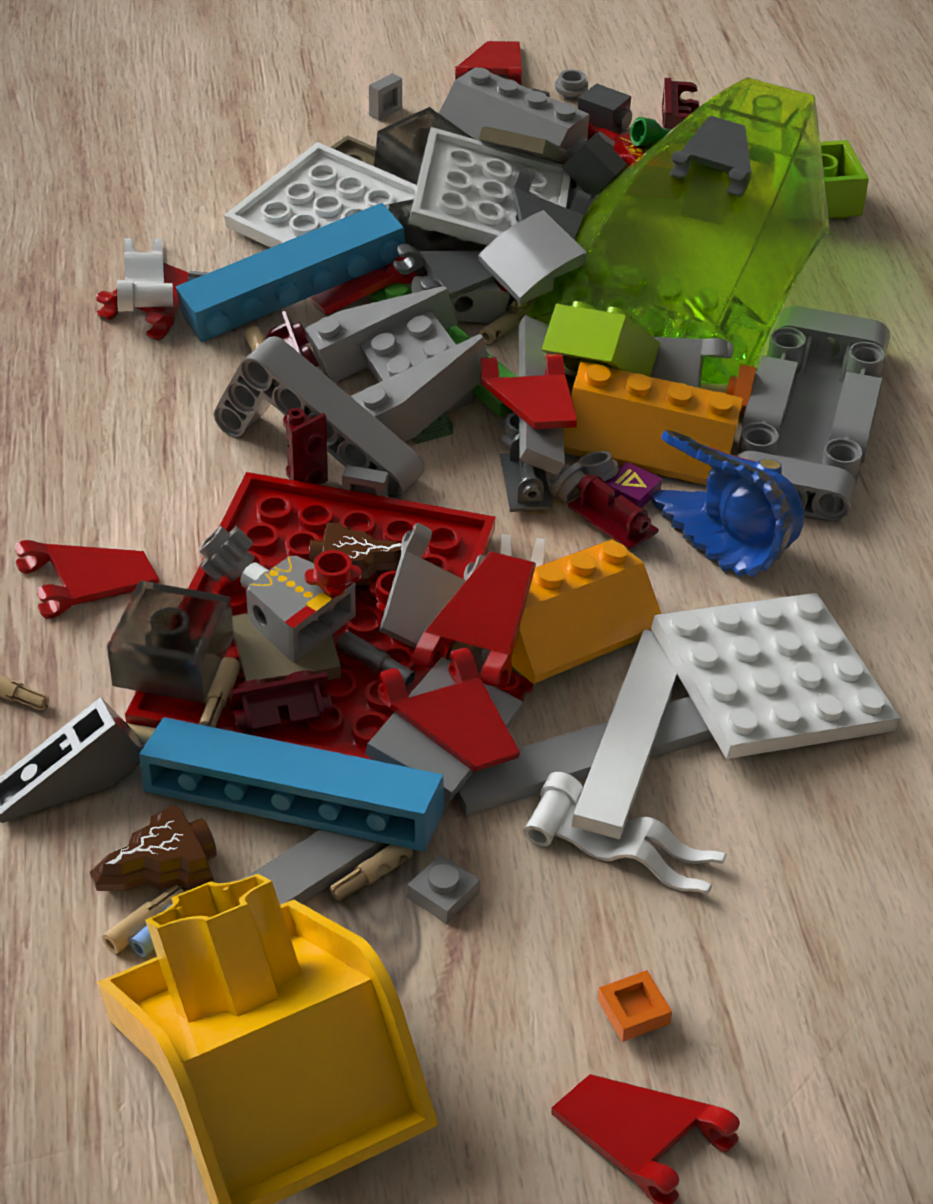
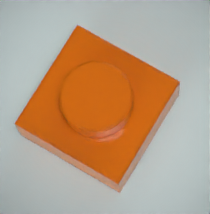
M741 364L738 377L730 376L726 394L743 398L739 415L744 416L757 370L756 367Z
M647 970L599 987L598 1002L622 1042L671 1024L672 1010Z

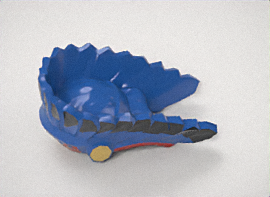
M664 430L661 436L664 442L708 464L712 469L708 472L706 492L660 490L651 495L653 505L656 508L663 509V517L672 520V528L683 529V538L692 541L693 548L705 551L709 561H718L723 572L734 570L739 577L748 574L753 578L761 570L767 572L774 562L781 558L784 550L798 539L804 523V508L801 498L794 485L782 475L781 463L774 459L765 458L757 462L737 457L714 447L702 445L686 435Z

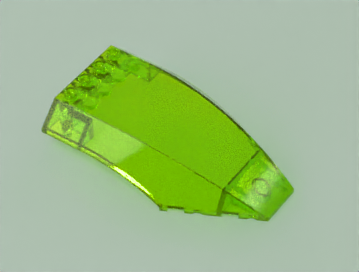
M746 77L702 104L644 154L618 173L601 191L584 214L574 239L587 252L586 264L553 279V291L538 296L528 316L549 325L556 304L572 306L574 301H579L594 306L596 310L607 312L608 307H616L631 313V319L648 327V333L653 337L715 338L733 343V355L730 359L703 357L701 377L703 381L722 383L728 386L730 376L738 377L740 364L754 367L794 284L827 233L830 234L815 95ZM710 115L745 125L752 174L742 197L727 194V189L732 181L729 179V172L699 163H693L685 180L670 176V171H672L675 165L672 162L673 153L681 151Z

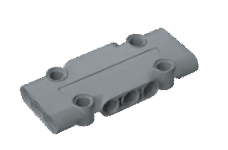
M788 306L780 311L775 329L770 334L767 355L761 358L746 407L736 456L757 462L765 458L780 462L782 475L794 485L801 498L804 516L827 521H838L845 518L850 511L860 465L864 463L882 383L881 374L890 340V331L882 322L873 319L801 306Z

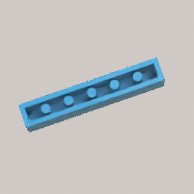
M379 203L176 286L182 316L201 342L392 263L395 258L400 256L397 252V247L400 244H405L404 227L383 203Z
M163 717L139 753L144 792L423 852L426 851L444 813L443 774Z

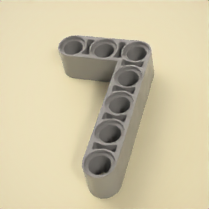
M268 337L240 363L214 410L213 415L216 424L224 433L232 437H240L267 411L270 404L284 415H287L288 410L291 408L302 409L304 414L311 419L324 413L326 414L327 452L345 467L350 465L388 472L390 498H401L424 472V463L421 457L410 446L279 337Z

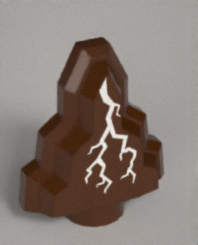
M328 522L323 540H310L309 561L314 563L317 555L328 550H338L349 555L352 565H356L361 569V579L354 581L355 588H363L365 585H369L385 572L397 571L401 557V543L375 540L364 531L351 530L350 527H344L340 523Z
M175 804L152 815L150 825L132 833L128 846L109 853L89 873L97 891H127L144 884L159 890L175 885H181L190 890L210 881L214 882L207 860L215 858L217 850L206 821L200 818L188 822L184 813Z

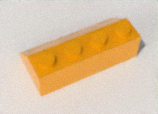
M581 361L571 393L577 417V427L564 428V453L582 457L595 451H607L611 453L612 459L617 461L619 466L629 462L653 474L707 486L708 472L712 467L668 445L661 439L664 430L674 431L686 435L702 445L714 447L730 454L743 398Z
M611 539L535 567L512 654V667L535 684L640 640L644 629L652 631L651 626L654 615L661 614L644 562L629 552L624 545Z

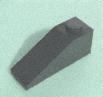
M101 697L0 776V822L4 823L112 787L140 765L139 753L143 746L134 730Z

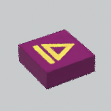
M626 462L619 469L617 475L605 483L615 490V498L622 495L639 508H643L651 500V495L661 490L662 478Z

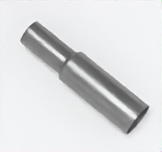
M350 631L344 632L339 638L337 644L339 650L380 673L388 669L397 668L403 677L405 686H409L414 681L416 675L414 671L391 658L390 654Z

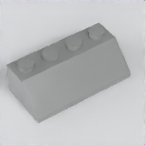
M475 67L454 81L433 124V128L479 140L481 128L487 126L546 139L568 151L581 137L587 141L589 114L576 109L571 104L552 99L542 92L523 87L514 80L504 79L492 74L485 68Z

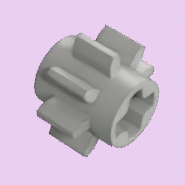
M222 526L218 527L198 549L205 557L200 563V568L216 582L223 575L231 582L235 581L255 558L248 551L253 545L252 540L237 526L230 533Z

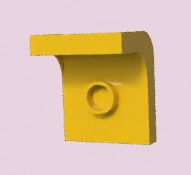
M259 873L229 883H214L210 881L171 897L173 904L168 909L145 920L157 957L97 982L110 1022L155 1065L163 1078L184 1125L210 1204H275L439 1125L400 999L377 953L359 935L296 900L280 905L273 882Z

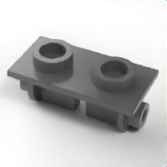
M517 434L510 443V452L500 454L510 512L552 510L553 506L546 472L520 460L519 434Z

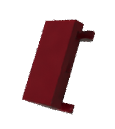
M664 78L662 128L696 133L700 129L699 101L693 99L684 100L680 97L685 91L697 92L696 84L692 82L671 81V78Z

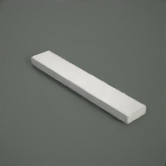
M644 629L573 813L572 827L621 839L667 703H669L678 678L677 672L653 631Z

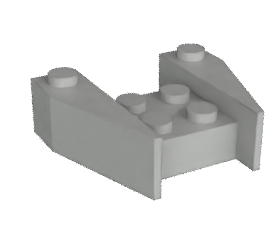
M445 286L341 310L305 327L318 364L325 375L334 383L368 367L377 384L351 397L404 442L416 437L480 383V358L488 357L481 334L456 345L446 332V329L458 323L448 290Z

